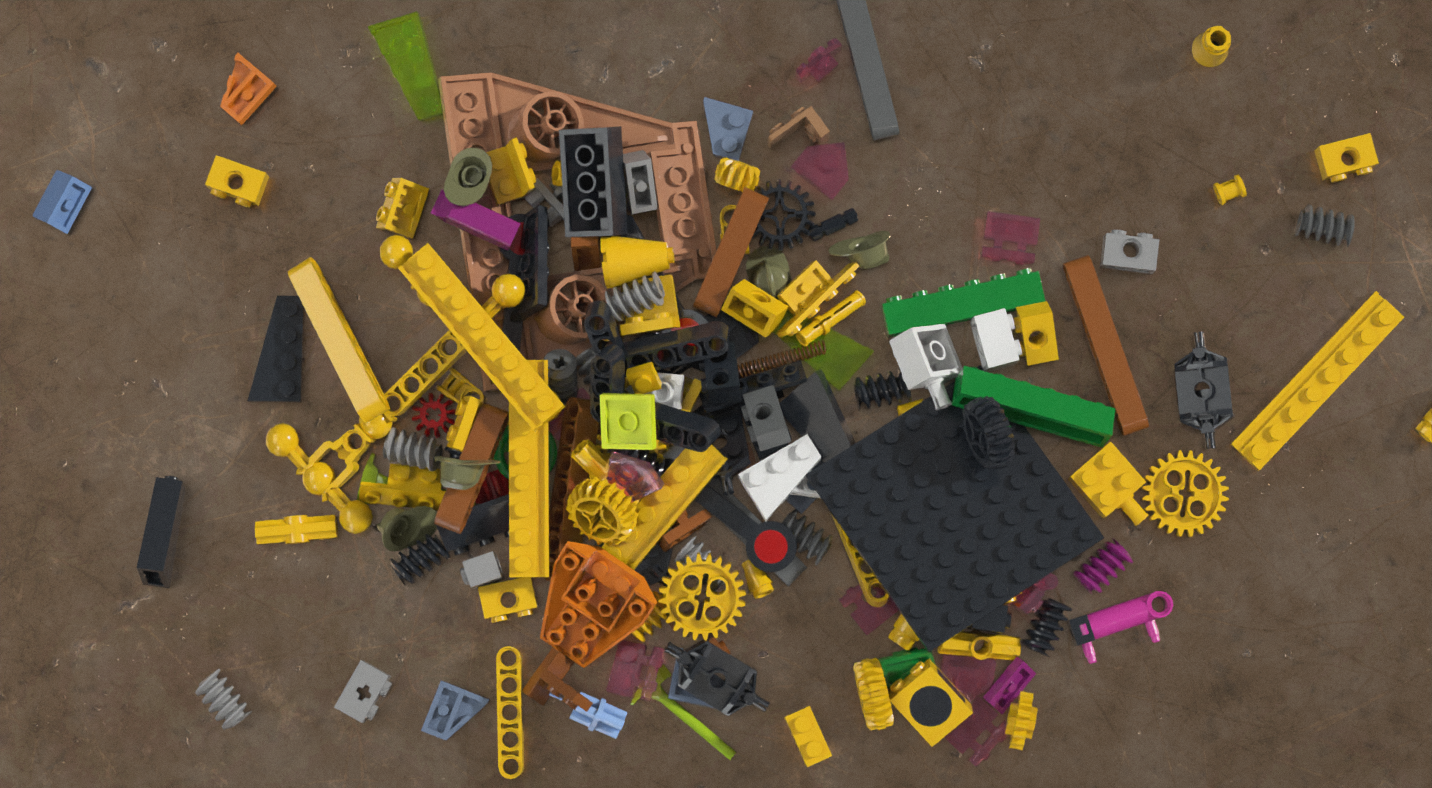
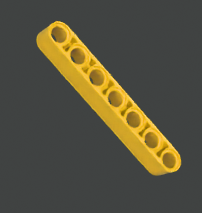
M312 257L305 259L288 270V276L360 418L365 423H368L389 410V403L319 265Z

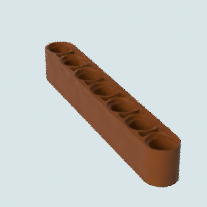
M1089 255L1063 263L1065 277L1111 407L1115 408V418L1121 434L1126 436L1149 428L1142 401Z
M569 398L564 408L549 512V577H543L546 581H551L554 562L568 541L582 543L583 534L580 535L581 530L579 528L573 527L574 521L568 519L569 512L566 508L568 506V497L576 485H579L580 482L582 483L587 478L590 479L589 474L571 457L572 451L583 440L589 439L596 446L599 422L591 415L590 399Z

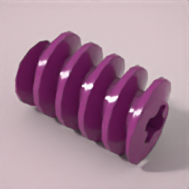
M1113 538L1114 544L1109 541L1104 543L1106 551L1100 548L1096 550L1099 559L1092 555L1088 558L1091 566L1085 563L1081 565L1083 573L1077 570L1073 572L1074 577L1090 594H1092V590L1099 593L1102 592L1100 583L1109 586L1110 582L1107 576L1110 575L1117 578L1116 568L1125 571L1124 560L1131 564L1133 563L1129 553Z

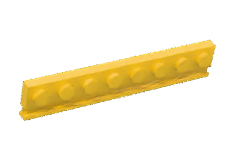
M429 243L411 256L405 264L398 267L534 432L565 408L564 404Z
M1375 291L1230 445L1256 470H1261L1401 322L1404 316Z
M527 360L548 385V360ZM509 402V577H549V422H546L534 432Z
M713 445L704 452H696L685 448L637 504L635 509L639 514L636 520L637 524L628 539H625V541L618 545L611 544L609 547L604 544L601 548L635 570L728 459L719 453Z

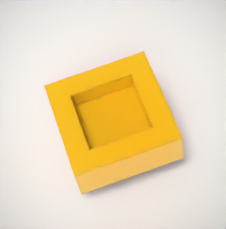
M652 362L627 369L626 376L635 394H645L661 389L662 382Z

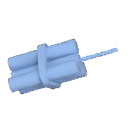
M580 692L593 704L587 712L577 706L575 710H572L569 719L587 726L588 730L592 732L596 730L616 739L624 725L627 712L606 703V699L601 698L599 700ZM549 693V695L552 696V697H555V698H557V699H559V700H562V699H563V698H561V697H560V698L556 697V696H555L554 694H552V693Z

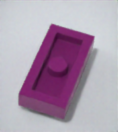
M1016 657L983 698L995 710L1003 714L1036 673L1023 660Z

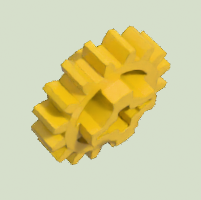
M1020 691L1018 703L1011 702L1005 734L1011 735L1009 748L1023 750L1025 739H1032L1038 711L1037 707H1032L1034 693Z

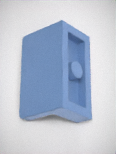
M56 170L33 213V217L68 234L92 187L69 174Z

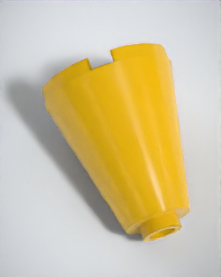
M601 236L602 269L607 289L633 282L634 279H642L643 276H650L653 272L659 273L670 269V263H675L673 247H668L667 242L618 236Z

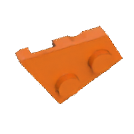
M237 53L234 58L236 63L232 76L229 75L227 91L223 95L220 107L240 125H243L277 86L242 55Z

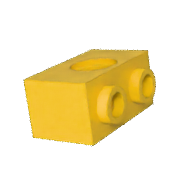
M1371 133L1321 145L1314 150L1322 180L1331 179L1332 183L1347 179V174L1356 172L1357 176L1372 173V168L1379 164ZM1342 154H1349L1353 158L1351 166L1345 165L1342 162Z
M216 155L205 185L208 189H211L210 194L225 199L226 195L236 198L235 203L250 208L251 204L259 206L269 176L266 172ZM235 177L243 179V184L239 189L230 188V182Z
M743 279L731 288L721 310L766 338L779 327L789 306Z
M1048 302L1016 307L1017 317L1013 318L1015 332L1020 333L1021 341L1019 342L1022 355H1019V357H1024L1027 366L1059 360L1053 313ZM1040 331L1037 336L1030 337L1032 332Z
M522 577L478 587L484 619L491 618L492 623L507 620V615L517 613L518 617L534 614L533 609L539 608L532 577ZM509 592L513 593L516 596L515 605L511 608L504 607L502 604L503 595Z

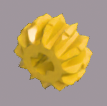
M725 157L717 165L714 178L717 183L728 188L743 192L746 187L754 191L760 179V170L747 163Z

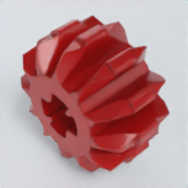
M429 393V402H426L423 397L419 398V402L423 405L422 408L413 406L412 409L420 413V415L413 416L412 421H422L416 426V430L421 431L426 427L424 433L426 437H429L432 430H434L435 437L440 438L439 429L442 428L447 434L449 428L445 425L447 423L454 425L455 420L449 418V416L456 415V409L447 410L452 406V400H448L442 405L444 401L443 394H439L437 401H435L434 394ZM431 410L435 412L441 411V414H438L440 419L437 422L434 419L428 420V417H431L429 414Z
M498 469L487 473L475 502L482 504L508 495L509 479L504 477Z

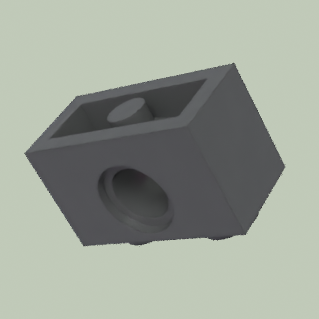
M774 385L743 394L746 405L741 406L745 422L751 420L752 426L747 427L752 443L757 441L760 451L791 442Z

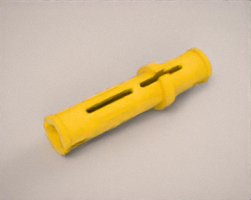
M855 290L823 315L815 316L810 324L796 333L798 342L806 347L820 335L825 336L828 334L830 328L865 305L866 300L863 294Z

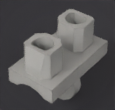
M537 178L534 184L535 188L525 196V200L533 208L545 200L551 206L548 209L547 218H549V226L552 227L562 219L564 220V206L558 201L559 198L563 200V189L561 186H555L551 182L549 186L554 190L552 194Z

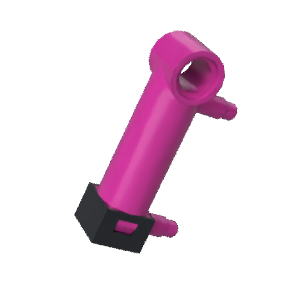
M1156 591L1070 619L1066 622L1074 646L1082 645L1088 663L1093 664L1097 662L1092 641L1145 623L1152 642H1159V631L1155 620L1170 614L1173 609V600L1166 592ZM1156 597L1164 601L1165 606L1161 612H1156L1152 608V601Z

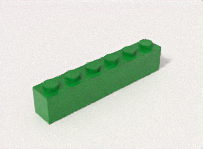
M1031 268L1016 271V276L1006 278L1005 274L991 276L990 281L980 283L979 279L964 282V287L954 289L953 285L939 287L936 293L928 294L927 290L914 292L912 293V298L903 300L902 296L890 297L886 299V303L882 304L881 309L887 337L889 338L898 336L913 327L945 324L947 326L970 321L974 316L1004 308L1006 313L1016 311V307L1045 302L1039 271L1032 272Z
M964 365L955 378L953 406L964 409L965 404H968L973 399L988 396L993 397L995 401L999 402L1000 408L1004 409V414L1008 417L1009 422L1101 448L1112 437L1115 408L1106 406L1103 403L1091 402L1081 399L1076 395L1056 392L1051 388L1031 385L1027 381H1017L1007 378L1002 374L982 371L973 366L968 367Z

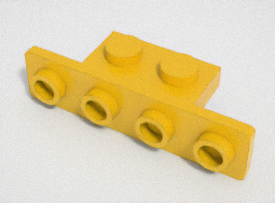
M817 260L812 261L777 295L782 303L789 306L788 310L793 317L776 334L779 337L786 335L791 337L802 328L800 323L806 317L807 319L812 318L819 312L820 308L818 306L824 300L827 302L838 293L836 288L839 285L848 283L856 276L854 271L860 266L858 262L847 264L839 273L831 278Z
M390 463L387 484L360 482L359 501L369 504L393 505L395 507L414 508L428 506L438 511L446 492L441 490V469L429 471L427 467L420 469L418 466Z

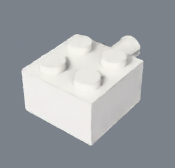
M946 325L913 327L889 340L893 355L897 360L908 390L918 388L929 389L936 410L952 405L944 384L957 377L962 366Z

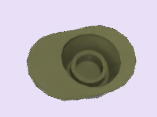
M467 148L460 151L454 157L444 184L445 196L451 203L457 206H468L477 202L483 196L492 173V162L490 156L485 151L479 148Z
M878 231L867 236L842 240L832 245L828 251L833 256H847L851 262L857 261L860 265L859 268H874L889 261L886 241L889 239L890 233L889 231Z
M768 246L757 248L749 255L746 262L748 281L778 299L777 295L792 281L785 255L774 247L772 250H769Z
M434 457L441 464V485L459 490H466L477 484L485 465L500 463L498 460H460L449 457Z
M418 506L408 510L402 508L391 509L384 515L382 521L377 524V528L382 534L384 547L389 551L396 552L408 546L416 545V540L426 541L425 534L432 536L437 529V526L434 524L437 512L428 506Z

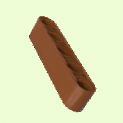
M744 188L692 307L717 318L769 197L749 188Z
M483 403L459 459L493 460L507 426L509 412ZM491 464L484 466L478 483L466 490L447 487L435 517V525L458 534L462 533Z

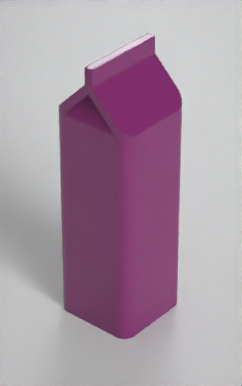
M442 189L430 213L452 226L507 251L520 226L519 222L477 203L468 206H457L446 198Z

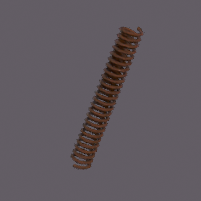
M824 340L821 341L823 350L820 341L817 342L819 351L816 342H814L815 352L811 343L809 347L807 345L805 347L807 355L804 346H801L803 356L800 347H797V351L796 348H793V352L789 349L791 360L788 351L785 350L787 361L783 351H781V356L779 352L777 357L776 354H773L775 365L771 355H769V360L765 356V361L761 357V362L757 358V363L753 359L755 371L752 361L749 360V366L745 361V367L741 362V368L738 364L739 379L757 374V372L761 373V371L764 372L765 370L777 368L781 365L801 360L805 361V359L809 360V358L813 359V357L817 358V356L822 354L825 355Z

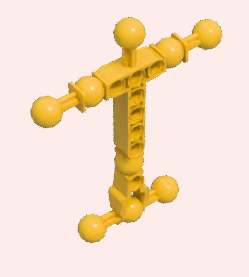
M389 236L380 246V259L389 268L398 269L400 265L405 264L413 255L412 245L403 236ZM513 274L499 276L492 284V296L481 307L493 318L503 307L511 308L517 306L525 295V287L522 280ZM416 290L417 297L419 298L420 302L430 307ZM448 330L384 394L388 403L393 396L400 400L398 410L393 411L389 409L368 423L359 418V423L353 425L355 429L347 431L336 441L324 442L310 457L298 446V433L289 424L281 423L271 427L266 435V446L275 456L288 457L297 467L296 475H302L303 485L308 492L313 495H322V502L329 500L340 511L339 521L343 529L353 534L363 533L372 523L371 509L363 501H351L339 487H342L359 470L358 461L369 449L371 443L388 435L392 422L398 420L396 416L404 414L467 350L453 333ZM450 340H454L457 344V350L452 355H449L445 349L447 342ZM430 359H435L438 363V369L433 374L429 373L426 367ZM413 377L419 382V388L414 393L408 389V381ZM553 391V393H554V394L558 397V399L560 400L558 394ZM559 413L552 417L548 422H551L552 420L557 418ZM355 434L360 435L362 438V445L358 449L354 448L351 444V439ZM332 449L337 451L338 457L345 460L347 465L346 469L337 478L331 466L327 463L319 462Z

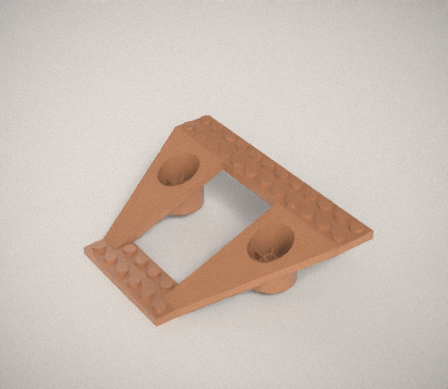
M495 73L442 76L438 78L450 165L454 157L462 150L479 148L489 152L506 146L511 139L517 137L518 142L523 143L526 149L527 158H525L528 169L532 168L534 173L551 171L556 160H561L560 148L555 147L554 138L556 136L559 137V130L565 126H568V129L621 126L623 154L644 150L651 158L661 242H667L668 247H673L675 263H670V269L663 271L664 274L673 276L675 293L692 281L705 279L716 254V244L697 121L670 123ZM543 107L544 114L541 115L533 108ZM528 114L537 119L535 124L528 125ZM532 129H535L539 135L536 140L530 133ZM542 138L548 140L549 148L540 144L539 141ZM489 184L483 196L475 202L503 216L509 217L512 215L511 202L497 206ZM460 229L469 292L482 306L492 296V284L496 278L508 274L509 260L500 253L496 245ZM602 267L548 276L547 291L549 293V300L547 306L523 321L520 353L526 360H544L547 353L556 349H565L576 358L579 354L592 347L587 332L583 333L582 327L587 307L593 301L600 300L607 303L605 291L610 296H613V288L607 289L605 285ZM570 288L572 297H566L559 290ZM577 290H580L585 294L578 295ZM556 297L564 302L562 308L555 309ZM504 307L492 318L501 330ZM562 312L566 318L563 324L558 319L557 313ZM625 318L623 321L615 319L618 330H620V325L626 324ZM569 322L576 323L577 332L566 328ZM480 367L484 392L499 390Z

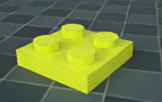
M603 393L600 395L602 449L654 450L657 448L655 394Z

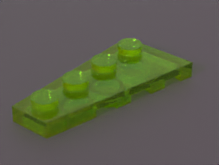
M416 11L367 26L378 43L381 53L390 65L393 75L402 87V91L417 119L423 121L443 115L440 90L420 13Z
M787 309L779 327L772 333L791 350L796 348L797 351V347H800L803 356L802 345L798 342L796 334L791 337L789 335L779 337L776 334L793 317ZM806 317L800 323L802 326L801 329L812 322V319H807ZM830 329V332L825 336L820 335L810 342L815 352L813 343L816 342L819 351L817 342L820 341L823 350L821 341L824 340L826 354L817 356V358L813 357V359L809 358V360L805 359V362L815 371L821 369L827 381L840 391L873 354L874 350Z

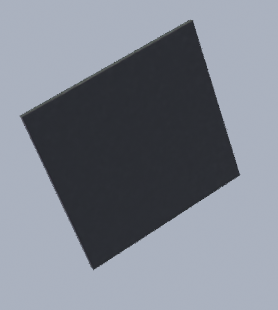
M979 365V366L977 367V368H979L980 370L984 371V369H983V367H982L981 365ZM955 381L945 387L951 402L953 400ZM931 396L806 474L813 488L928 652L936 649L1105 538L1024 425L1009 422L1011 432L1014 435L1013 442L1015 443L1013 459L1003 467L989 470L978 463L977 457L973 456V451L969 448L966 433L963 430L962 413L964 409L950 405L944 409L936 410Z

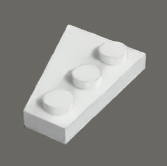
M805 435L738 474L739 480L765 522L779 505L786 500L793 489L806 477V474L821 460V455L809 436Z

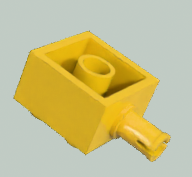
M1112 442L1106 444L1067 478L1102 519L1107 517L1116 508H1121L1134 522L1135 526L1148 516V513L1133 498V493L1145 484L1146 481Z

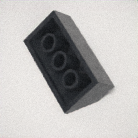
M621 126L559 130L565 237L627 234Z
M509 494L473 506L461 534L436 525L448 553L454 552V555L457 556L469 552V546L479 543L480 547L494 543V537L504 534L505 538H509Z

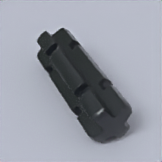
M850 208L844 211L842 215L839 213L822 221L819 226L816 224L814 227H810L808 229L810 238L813 241H817L823 238L825 234L828 236L845 228L846 224L851 225L857 222L859 218L855 209Z

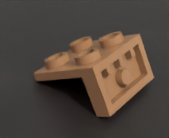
M812 106L806 110L804 107H801L791 115L792 119L788 123L783 125L781 122L769 131L770 135L767 145L770 149L774 148L804 126V132L812 143L817 141L821 146L829 140L830 130Z

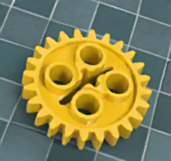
M1181 450L1177 451L1176 459H1174L1171 453L1166 454L1167 462L1159 458L1157 460L1159 468L1154 466L1149 468L1154 475L1144 476L1149 485L1141 487L1143 491L1148 492V495L1141 498V500L1149 501L1150 504L1144 511L1152 510L1154 513L1149 520L1152 521L1158 518L1160 521L1157 528L1159 529L1167 525V534L1176 529L1177 537H1181L1184 530H1186L1188 537L1193 536L1194 529L1199 534H1203V525L1208 529H1212L1213 525L1210 520L1220 521L1221 518L1217 511H1226V508L1220 504L1221 502L1229 501V498L1222 496V492L1228 490L1229 487L1221 486L1220 482L1226 479V476L1218 477L1216 475L1220 467L1212 469L1210 467L1212 459L1205 463L1202 462V453L1196 459L1193 458V451L1191 450L1188 451L1186 457L1183 456ZM1189 470L1190 476L1186 490L1188 493H1191V497L1185 499V515L1181 517L1180 510L1183 496L1179 495V491L1185 488V471ZM1173 471L1179 475L1180 481L1177 486L1168 483L1167 475L1169 472ZM1196 475L1203 476L1206 480V486L1203 490L1197 489L1194 486L1193 480ZM1166 498H1172L1176 502V510L1174 512L1165 510L1163 503ZM1192 502H1199L1202 505L1203 512L1200 516H1195L1191 513L1190 506Z
M697 552L696 560L693 561L689 555H686L687 563L685 564L676 560L678 569L675 570L669 567L668 572L671 577H662V581L667 586L659 587V592L665 594V596L658 598V602L666 604L660 611L661 613H669L665 619L666 623L675 621L673 630L676 631L682 627V636L685 637L690 631L692 632L693 640L697 639L698 634H702L704 640L707 641L708 633L711 632L715 638H718L717 630L719 629L728 633L726 624L729 623L736 626L733 616L742 617V612L737 607L745 606V601L739 599V597L745 596L746 591L738 589L744 582L743 580H735L739 574L738 570L729 572L731 563L728 562L722 566V557L719 556L714 562L712 561L711 553L707 554L706 559H702L700 553ZM707 573L708 580L705 591L706 596L709 598H704L701 618L697 620L696 613L699 602L698 597L695 595H700L703 575ZM688 575H695L699 582L694 587H688L683 582L684 578ZM720 579L725 583V588L720 592H715L710 588V585L714 580ZM684 601H689L694 605V608L690 613H682L679 610V605ZM710 606H716L721 612L717 617L710 618L705 614L706 609Z

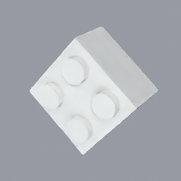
M1004 308L973 317L970 325L984 371L991 372L1014 366L1019 361V355H1022L1019 340H1014L1012 335L1015 325L1011 313L1007 314Z

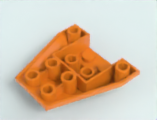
M568 541L553 565L540 638L585 668L641 627L653 611L657 601L645 578L600 546Z

